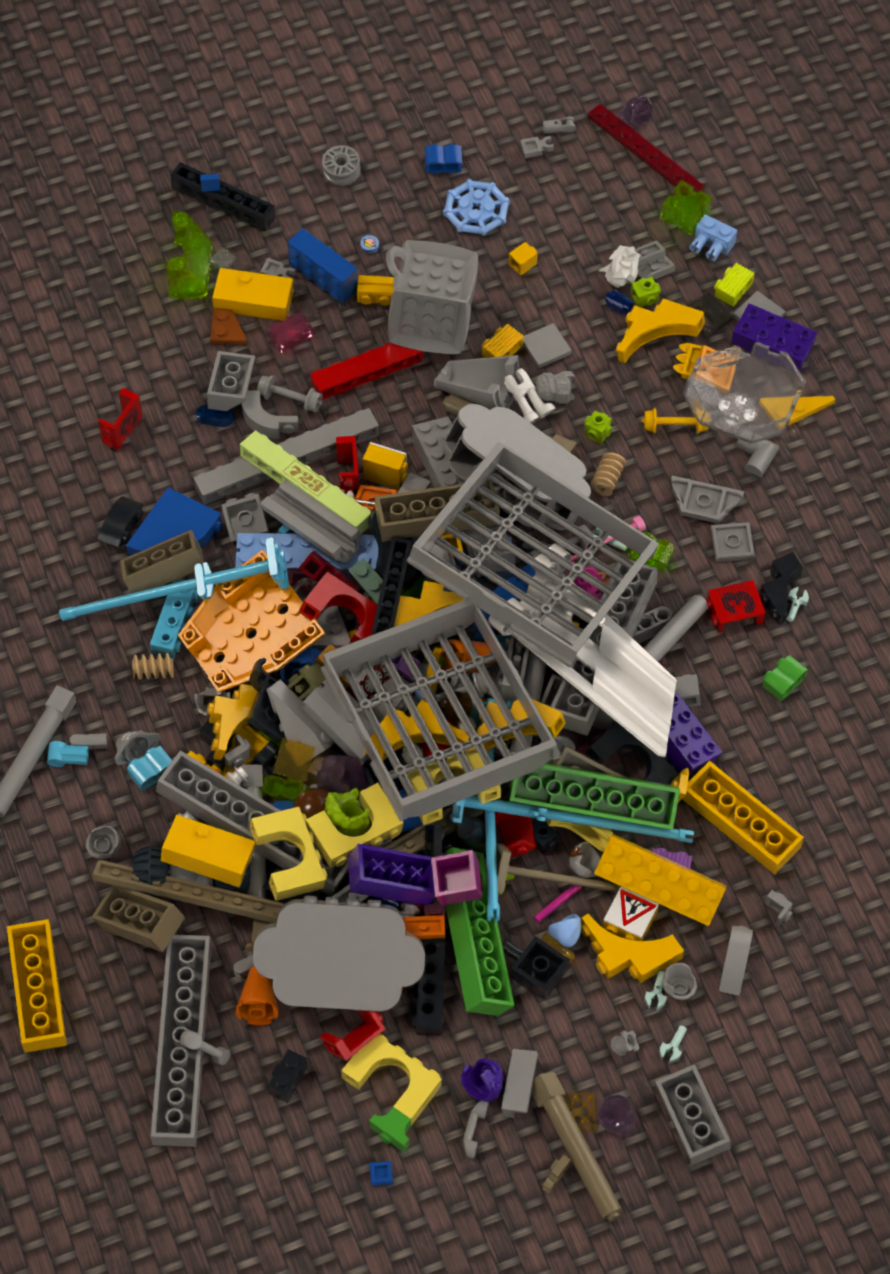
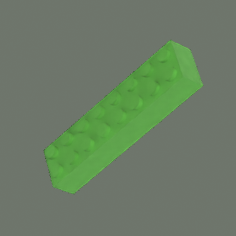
M545 763L536 771L511 780L508 799L513 802L673 830L680 788Z
M452 847L446 852H444L443 855L454 854L469 850ZM474 852L479 861L482 898L446 905L466 1011L499 1016L514 1007V1001L498 923L494 922V915L490 922L487 920V869L484 854Z

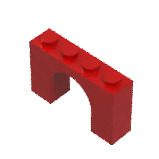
M327 572L306 597L298 612L311 621L313 619L317 621L322 613L331 606L346 607L355 613L360 622V627L349 644L371 636L377 605Z

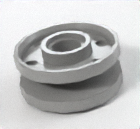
M339 145L330 148L323 155V174L328 182L344 186L353 183L360 176V158L353 148Z

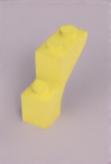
M545 819L549 826L567 828L602 852H604L613 834L611 829Z

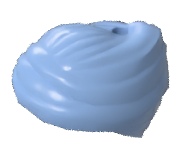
M571 914L563 918L562 921L551 924L548 927L549 935L561 945L568 948L572 947L577 942L581 933L580 917L577 914Z

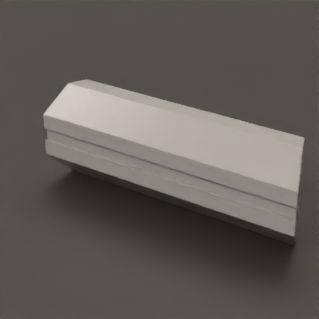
M285 480L278 486L274 494L267 496L258 505V507L334 560L347 562L359 550L362 537L359 529L288 480Z

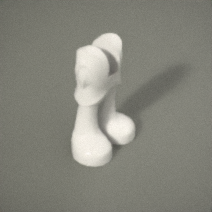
M522 368L516 371L517 378L521 384L518 385L512 375L504 377V384L507 390L512 393L522 410L523 418L529 423L533 424L539 418L542 419L556 409L552 403H544L535 390L537 388ZM525 394H527L530 398L536 412H534L528 404L526 398L524 397Z

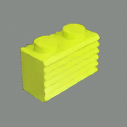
M735 263L732 268L728 267L724 273V278L722 280L719 279L714 286L715 297L734 307L753 283L754 272L738 263Z

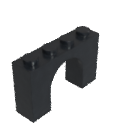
M617 721L585 751L591 759L600 764L604 763L616 750L627 748L636 751L643 758L646 766L643 781L670 785L679 775L671 763H668L662 756L655 754Z

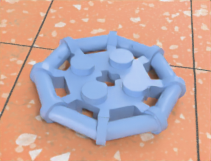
M468 179L467 182L453 190H448L446 193L447 199L443 216L450 220L459 233L469 232L485 236L489 231L507 222L506 215L510 200L502 194L493 182L485 183ZM468 190L469 193L465 194L462 197L459 196V194ZM492 193H493L494 196L498 199L497 201H494V200L490 197V196L492 195ZM453 202L458 203V208H452ZM478 206L480 207V210H473V207ZM499 208H500L499 214H498V215L495 214V213H494L495 209H499ZM456 216H459L463 221L460 222Z

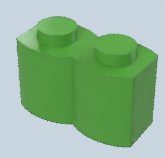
M790 655L785 659L781 658L775 666L776 669L773 671L769 670L763 677V688L780 701H783L804 680L808 671L806 667Z

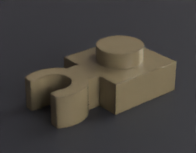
M563 1155L560 1160L556 1159L550 1167L551 1174L542 1185L543 1191L548 1194L551 1193L556 1183L558 1184L570 1167L571 1159Z

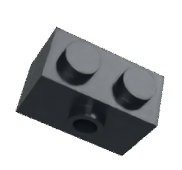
M288 1049L280 1064L277 1063L273 1068V1077L268 1084L269 1095L289 1103L308 1068L307 1058Z

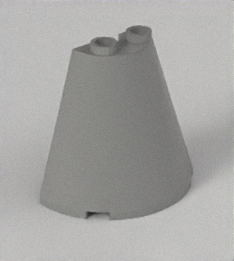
M518 356L448 361L444 368H442L441 373L435 378L434 387L488 409L494 407L509 409L514 401V397L507 390L504 384V377L512 375L514 379L518 380L516 371L519 370Z

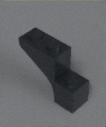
M794 552L773 560L770 573L774 580L763 584L759 594L762 604H766L770 617L776 620L778 625L783 624L786 619L787 586L795 579L801 577L803 566Z

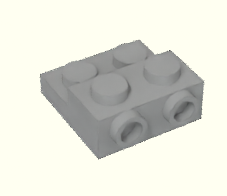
M250 493L245 495V498L239 500L237 498L229 499L225 504L221 505L232 543L237 542V533L269 532L265 517L266 513L258 507L260 502H262L259 494Z

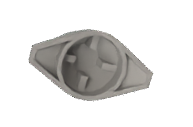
M140 730L131 731L120 736L116 741L117 753L114 758L116 764H129L133 759L144 757L145 753L150 748L155 747L161 740L160 734L145 733Z

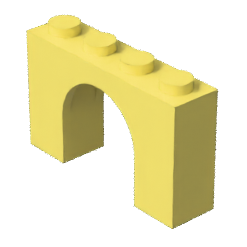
M470 749L465 753L473 770L485 766L476 749ZM456 755L445 760L453 776L458 777L465 774ZM437 762L426 767L435 785L445 779ZM418 770L406 774L416 793L428 789ZM500 785L477 794L481 805L501 798ZM442 808L419 816L422 824L426 825L443 819Z
M378 783L361 791L359 795V802L364 810H369L368 816L372 823V827L365 834L357 837L343 835L335 828L325 811L306 819L307 830L312 832L314 843L330 868L346 863L348 856L357 844L378 847L389 837L393 839L400 835L403 821H399L387 796Z
M299 807L251 818L249 828L254 841H256V846L277 840H285L295 844L303 856V861L298 866L271 874L269 884L275 901L323 889L327 880L326 870L321 868L319 851L315 850L313 846L314 838L312 832H308L306 827V815L301 813Z
M379 1034L352 1056L341 1070L342 1079L360 1090L370 1075L382 1066L392 1065L404 1070L410 1079V1084L394 1107L411 1119L412 1126L441 1088L442 1079L436 1071L426 1069L420 1060L415 1057L410 1058L401 1047L397 1045L394 1047L385 1036Z

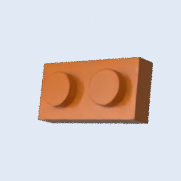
M444 915L403 917L405 931L415 934L419 939L445 938Z

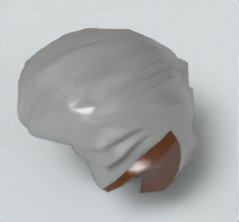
M589 842L580 843L570 852L569 866L578 877L596 876L594 872L600 857Z

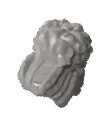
M562 371L555 375L543 373L539 375L535 382L537 388L535 390L544 402L555 401L561 404H568L570 400L575 398L571 393V376L575 377V375L571 371Z

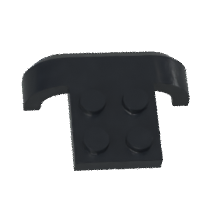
M261 658L255 662L249 678L252 687L257 690V694L247 722L277 743H280L284 739L285 733L280 731L279 725L281 722L279 716L274 712L266 690L278 680L263 669L266 658Z

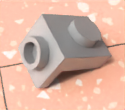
M239 734L235 736L237 747L224 754L225 764L229 770L234 768V766H241L250 758V744L246 739H242Z
M771 890L765 905L779 913L776 925L780 927L783 922L787 923L791 918L793 904L783 894Z

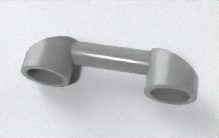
M186 1030L180 1037V1042L184 1047L201 1049L212 1055V1060L219 1065H225L230 1058L229 1049L223 1047L215 1048L202 1041V1037L194 1031Z
M487 1101L478 1102L470 1113L463 1138L464 1151L468 1158L474 1159L478 1142L472 1141L478 1117L483 1119L486 1117L489 1106Z

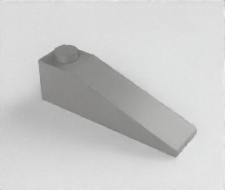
M278 680L266 689L273 710L279 716L281 722L279 725L280 731L285 733L287 739L285 743L286 748L298 767L335 743L300 707L303 701L281 680Z

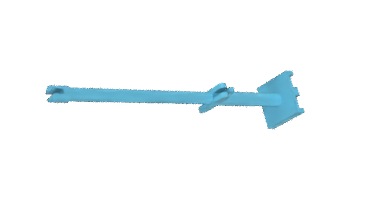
M273 537L265 539L268 560L215 573L211 572L207 562L203 563V566L198 563L195 565L196 578L81 606L60 609V618L65 621L77 616L197 588V593L202 600L212 598L214 585L267 572H270V576L281 590L289 589L285 552L280 550L278 543L275 544Z
M487 698L486 702L482 703L486 707L490 701L495 703V700ZM507 701L506 705L511 709V701ZM473 703V709L469 718L475 721L476 726H482L479 718L480 714ZM493 747L487 752L492 762H494ZM485 810L487 920L490 922L494 915V922L500 920V905L498 904L495 812Z
M471 796L455 802L452 813H450V819L457 823H461L463 809L468 807L531 817L539 821L550 819L676 839L677 841L692 843L693 839L686 838V834L694 836V831L670 830L497 799L481 805L478 796Z

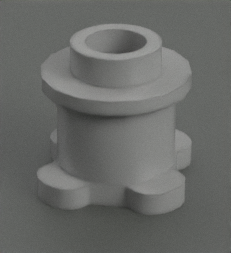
M624 1030L621 1032V1036H614L611 1040L612 1051L618 1056H624L627 1051H638L639 1045L636 1041L635 1032L632 1030L626 1032Z

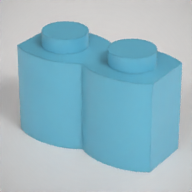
M161 746L153 747L145 753L144 757L133 759L127 767V772L139 789L145 791L158 782L172 760Z

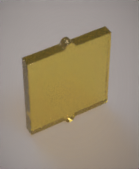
M283 738L273 773L287 776L288 779L294 778L306 782L315 747L302 744L301 741L295 742Z

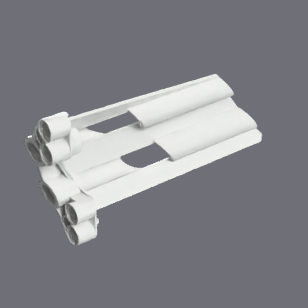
M555 543L550 546V549L571 562L572 555L559 544ZM540 554L535 558L562 577H567L563 573L566 568L548 556ZM532 567L535 570L534 579L553 591L558 589L559 583ZM531 585L528 586L526 594L542 604L548 602L550 599L548 596ZM568 589L562 595V597L593 617L599 611V609ZM511 598L507 601L532 618L536 617L539 613L538 610L522 600L519 602L515 598ZM556 603L552 610L572 623L573 613ZM606 614L599 624L602 627L600 646L588 638L576 656L578 660L595 673L592 685L574 669L558 661L490 615L488 623L504 636L512 635L655 754L666 757L677 679L610 616ZM547 616L541 622V624L572 644L578 638V636Z

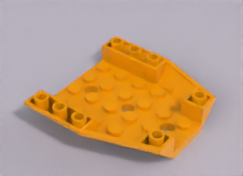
M262 549L241 566L268 560V555ZM270 572L216 584L213 589L212 598L202 602L178 636L208 675V679L216 690L222 692L241 683L249 682L250 674L257 660L266 658L263 669L268 674L278 671L326 633L315 619L311 621L298 612L303 602L290 584L289 589L281 590L270 576ZM287 606L288 611L285 614H280L281 608ZM251 631H257L255 637L248 638V634ZM219 655H225L222 662H216Z

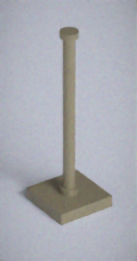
M496 843L498 893H503L508 874L614 891L615 894L618 893L621 887L610 882L509 866L511 852L504 844Z

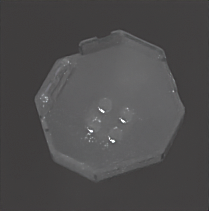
M756 342L751 354L741 351L739 346L736 347L734 345L724 351L708 352L705 356L697 358L692 373L688 378L683 397L700 425L752 444L785 434L801 396L805 380L788 353L780 351V354L769 351V346Z

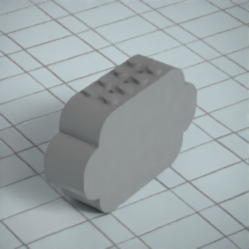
M468 404L459 411L444 440V445L451 454L448 459L450 470L464 482H466L499 441L589 498L591 488L583 479L586 475L584 464L516 412L505 407H494L489 410L478 404ZM499 464L493 471L494 474L524 493L532 488V485ZM493 482L495 493L514 506L520 503L521 500ZM538 491L533 498L572 524L575 523L578 517L577 514L541 491ZM527 505L523 512L543 525L546 524L557 530H566V528L530 505ZM499 506V508H501L507 514H511L509 511ZM520 518L516 519L521 524L532 527Z
M304 896V899H294L287 902L279 911L277 923L268 924L258 932L253 947V963L261 975L273 979L274 993L286 1005L385 1011L392 1008L398 1002L402 987L413 985L421 978L425 966V952L420 939L415 934L405 931L404 919L401 913L393 906L381 904L380 900H368V903H360V899L347 898V902H340L336 897H326V901L317 900L316 896Z

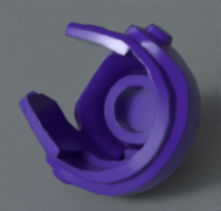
M485 1058L479 1059L473 1068L470 1064L465 1065L460 1077L462 1086L472 1098L491 1102L499 1096L504 1080L503 1071L498 1062Z

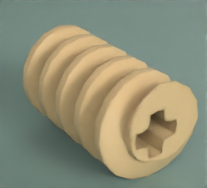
M605 453L602 456V460L590 483L595 492L606 497L612 495V490L615 489V484L618 482L617 478L620 477V472L623 471V466L626 464L625 458L616 453Z
M158 653L157 659H154L153 654H150L148 660L144 654H142L141 660H138L137 655H134L132 661L133 679H135L136 674L139 680H142L144 674L147 679H150L152 673L155 679H158L160 673L163 678H166L168 673L171 678H174L173 658H170L169 653H166L165 659L162 658L160 653Z

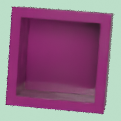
M473 850L431 858L435 897L441 905L482 898L479 861Z

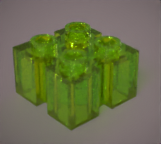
M681 180L673 190V196L669 195L662 204L660 218L672 225L675 222L679 223L680 229L692 235L700 219L710 212L712 196L702 191L694 192L693 186Z

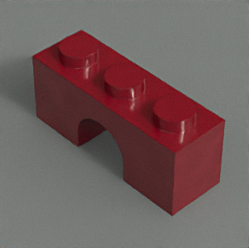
M312 551L298 568L313 581H320L329 572L355 591H358L360 588L359 585L316 551Z

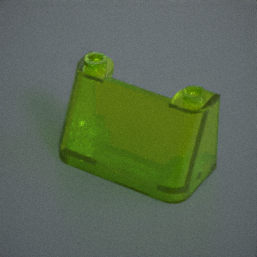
M172 211L175 246H182L183 257H174L167 264L170 298L202 299L208 293L212 250L211 239L189 214Z

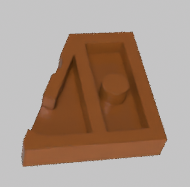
M213 309L211 344L247 345L246 337L232 309Z

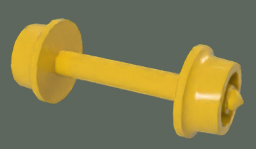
M653 408L651 411H645L644 418L641 420L644 424V430L652 431L653 434H656L657 425H696V434H699L701 431H708V425L711 422L708 411H701L699 408L696 409V417H657L656 408Z

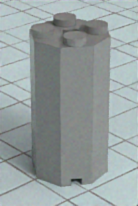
M325 679L322 682L323 685L317 687L302 702L300 707L356 764L360 763L363 765L370 757L364 753L365 747L353 724L348 723ZM346 691L353 706L358 705L359 703ZM364 711L357 713L371 738L374 730Z

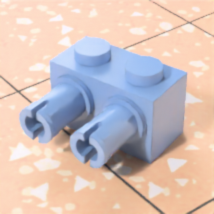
M705 214L696 226L695 240L689 248L693 252L696 249L695 253H699L702 247L706 245L710 247L706 257L709 260L712 257L711 261H716L720 253L727 256L736 243L737 229Z

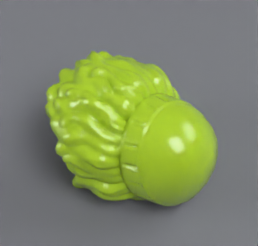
M357 788L344 794L330 792L325 802V812L335 828L343 835L350 837L365 834L368 832L370 825L369 810L365 809L363 811L359 805V800H357L359 791Z

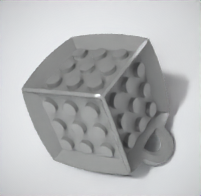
M415 240L405 241L402 247L394 246L390 248L386 253V262L391 274L394 276V291L388 316V341L403 347L426 352L461 354L468 333L471 303L477 282L478 253L449 244ZM397 256L401 258L400 270L395 265V257Z

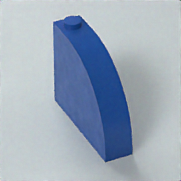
M168 487L127 543L128 555H134L189 530L193 531L202 549L208 544L214 534L221 530L223 526L221 513Z

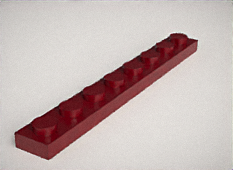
M601 103L588 113V118L691 200L704 190L705 185Z

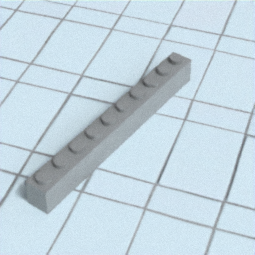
M370 408L359 410L350 416L341 417L330 424H324L315 430L306 431L297 437L288 438L277 445H280L288 454L294 455L302 464L307 465L337 453L336 437L355 436L357 445L379 436V425ZM239 458L224 466H218L209 472L200 473L194 477V485L203 505H207L272 478L246 459Z

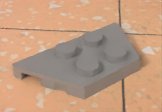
M676 476L671 477V485L681 516L719 524L744 497L745 491Z
M338 606L327 608L317 620L326 634L309 646L320 651L324 650L329 644L335 648H341L350 643V638Z

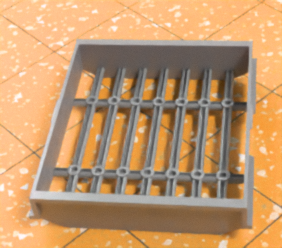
M498 441L415 542L406 562L461 598L470 601L510 627L512 631L570 668L575 661L578 651L647 560L655 556L659 543ZM499 464L532 485V488L524 493L494 474L493 471ZM489 479L521 501L518 505L514 506L483 485ZM538 491H541L602 530L598 537L594 538L533 499ZM479 492L511 514L508 518L503 519L475 501L473 497ZM469 505L500 525L497 531L493 532L462 511ZM527 505H530L591 544L588 550H582L523 512ZM458 518L490 540L486 545H482L451 524ZM520 518L581 559L578 563L573 564L514 526V521ZM447 531L478 551L479 554L475 558H471L441 539V536ZM506 531L511 532L571 572L567 577H562L503 539L502 536ZM610 535L638 553L640 557L633 563L603 542ZM436 544L467 564L468 567L465 571L461 572L431 553L430 550ZM496 544L500 545L559 583L560 586L557 590H551L494 553L492 549ZM597 550H600L630 570L623 576L593 557ZM486 557L550 599L546 604L540 603L481 565L482 561ZM590 563L618 581V586L614 590L584 571L585 565ZM475 570L538 610L539 613L534 618L530 617L470 578ZM579 576L607 594L609 596L605 603L601 602L573 584L575 578ZM568 589L599 609V611L593 617L562 597V595ZM558 603L589 624L582 630L554 612L552 608ZM547 616L578 636V638L572 644L541 624V622Z
M463 600L323 654L324 666L321 667V671L348 723L353 724L371 758V767L399 821L405 820L407 817L423 816L536 771L549 760L561 757L554 738L523 686L522 679L512 661L506 656L480 608L468 600ZM475 622L492 653L484 656L478 655L464 629ZM458 634L472 660L464 664L460 663L447 638ZM439 641L453 668L446 671L441 670L428 645ZM421 648L435 675L428 678L423 677L410 652ZM403 656L416 682L405 685L391 660ZM496 659L526 712L527 718L520 721L514 719L484 664ZM384 663L397 690L389 693L385 692L372 667ZM477 668L507 721V726L502 728L495 726L465 671ZM365 670L378 697L371 700L366 699L354 674ZM455 675L459 676L489 733L482 736L477 735L447 678ZM339 677L347 678L360 704L353 706ZM437 682L440 683L471 740L464 743L457 741L428 687L429 685ZM419 689L422 691L451 748L443 751L439 750L409 693ZM398 697L403 698L433 755L426 758L419 756L391 700ZM380 704L384 705L413 763L405 766L401 765L372 710L373 707ZM364 711L394 768L393 771H387L357 713ZM531 724L543 742L534 747L529 746L520 730ZM512 732L523 750L511 755L501 737ZM491 740L495 741L504 757L496 762L491 761L483 746L484 743ZM474 747L485 765L473 770L463 752ZM453 755L457 756L465 771V774L455 778L445 761L446 758ZM436 762L447 780L438 785L434 784L425 767ZM415 770L419 771L428 788L417 793L406 775ZM399 777L408 794L407 797L401 798L392 779Z

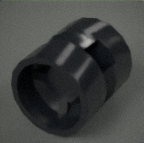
M271 740L253 759L259 765L266 766V772L274 779L292 760L284 752L280 753V748ZM273 758L277 761L275 764L271 762Z

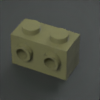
M318 662L311 667L307 664L299 671L301 675L296 673L288 680L290 684L287 686L301 700L310 695L325 680Z

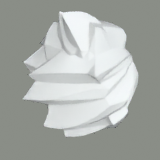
M620 245L609 258V260L613 261L599 269V271L606 272V280L617 288L624 286L626 283L632 284L638 274L637 266L641 255L635 252V247Z

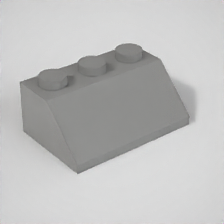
M223 351L217 352L207 392L208 409L227 411L245 401L255 356Z

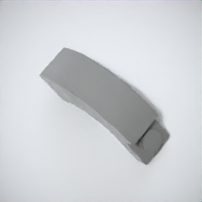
M260 390L247 391L245 401L241 403L242 413L246 423L253 431L256 430L260 434H264L272 439H279V433H298V416L271 415L261 407Z
M732 926L719 987L721 992L739 996L753 930L745 926Z

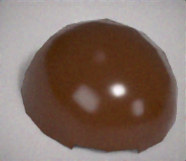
M309 788L298 795L294 801L293 808L299 807L301 813H304L308 819L325 811L326 797L330 791L323 788Z

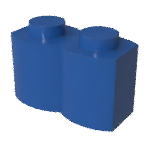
M432 144L426 146L425 171L427 173L461 172V146L455 144L446 146Z

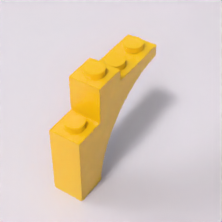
M662 299L660 305L655 307L654 312L634 306L632 311L628 312L626 316L628 328L625 331L624 339L616 347L618 361L626 363L628 358L638 348L660 337L670 335L697 337L705 324L704 312L666 299Z
M424 581L420 599L400 596L394 627L466 599L461 598L454 592L443 591L444 586L441 584Z
M241 683L238 690L234 691L232 699L215 696L213 702H209L207 714L210 715L209 723L214 724L213 733L216 734V739H213L211 750L214 751L213 759L222 760L231 736L240 728L249 724L247 719L257 694V690L252 685Z
M518 699L515 700L511 709H509L514 719L520 721L527 718L528 716ZM531 699L552 737L555 739L566 724L562 712ZM490 701L485 708L497 728L507 726L508 723L498 705ZM479 716L482 726L478 727L476 733L482 736L489 733V730L481 716ZM532 724L520 729L523 735H538ZM512 732L501 737L506 741L515 736ZM494 740L484 743L483 746L488 752L496 746Z
M421 700L417 709L435 743L451 746L429 704ZM395 709L412 743L426 742L412 715L408 717L403 711ZM387 713L380 726L393 750L396 751L405 745ZM449 724L458 742L464 743L469 741L470 738L465 731ZM374 732L371 740L380 758L384 761L388 756Z
M589 913L581 918V932L585 937L590 938L592 941L591 945L598 954L596 967L608 979L629 967L632 977L634 979L637 978L640 983H643L659 971H663L670 965L683 959L684 950L673 934L653 941L628 940L605 930Z

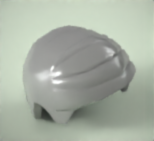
M104 825L93 829L86 841L87 851L97 859L111 858L121 847L120 835L111 826Z
M675 963L666 969L662 979L663 988L666 993L676 1000H686L692 997L697 990V982L690 967L684 963Z

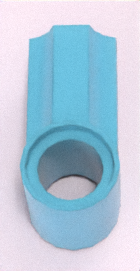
M61 741L49 743L48 765L52 767H63L65 764L87 765L89 758L88 746H71Z

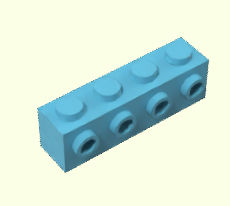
M180 579V580H177V581L174 580V581H172V584H173V583H177V582H181V581H186V580H183V579ZM197 588L167 595L150 642L151 654L158 655L160 653L161 656L165 657L166 653H169L170 658L174 659L176 653L180 652L182 641L178 634L187 624L188 619L193 616L194 602L197 603L199 599Z

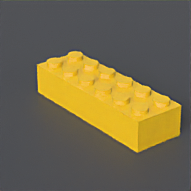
M711 761L688 782L686 795L682 800L774 875L802 847L804 837Z
M615 834L611 835L594 872L595 875L707 926L710 925L726 890V885Z
M49 919L7 926L21 1043L24 1052L66 1046L67 1040Z

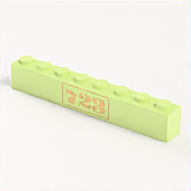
M255 430L240 443V456L280 485L285 480H288L359 529L361 534L369 527L371 511L367 507L361 506L353 497L343 493L339 487L333 486L322 475L316 474L308 465L298 461L294 455L285 452L280 445L271 442L266 435L260 434Z

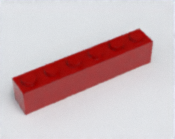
M386 343L382 347L368 350L361 355L352 356L348 360L314 371L310 374L311 386L316 392L322 394V400L423 362V351L394 343Z

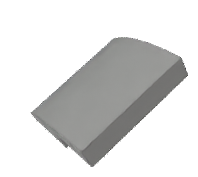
M657 240L635 249V252L641 255L637 266V278L639 280L653 277L655 280L675 271V265L666 256V250Z

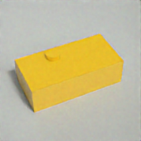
M220 268L212 297L213 309H232L234 314L287 321L294 293L293 278Z
M176 815L162 846L161 861L240 888L248 864H250L253 857L256 841Z

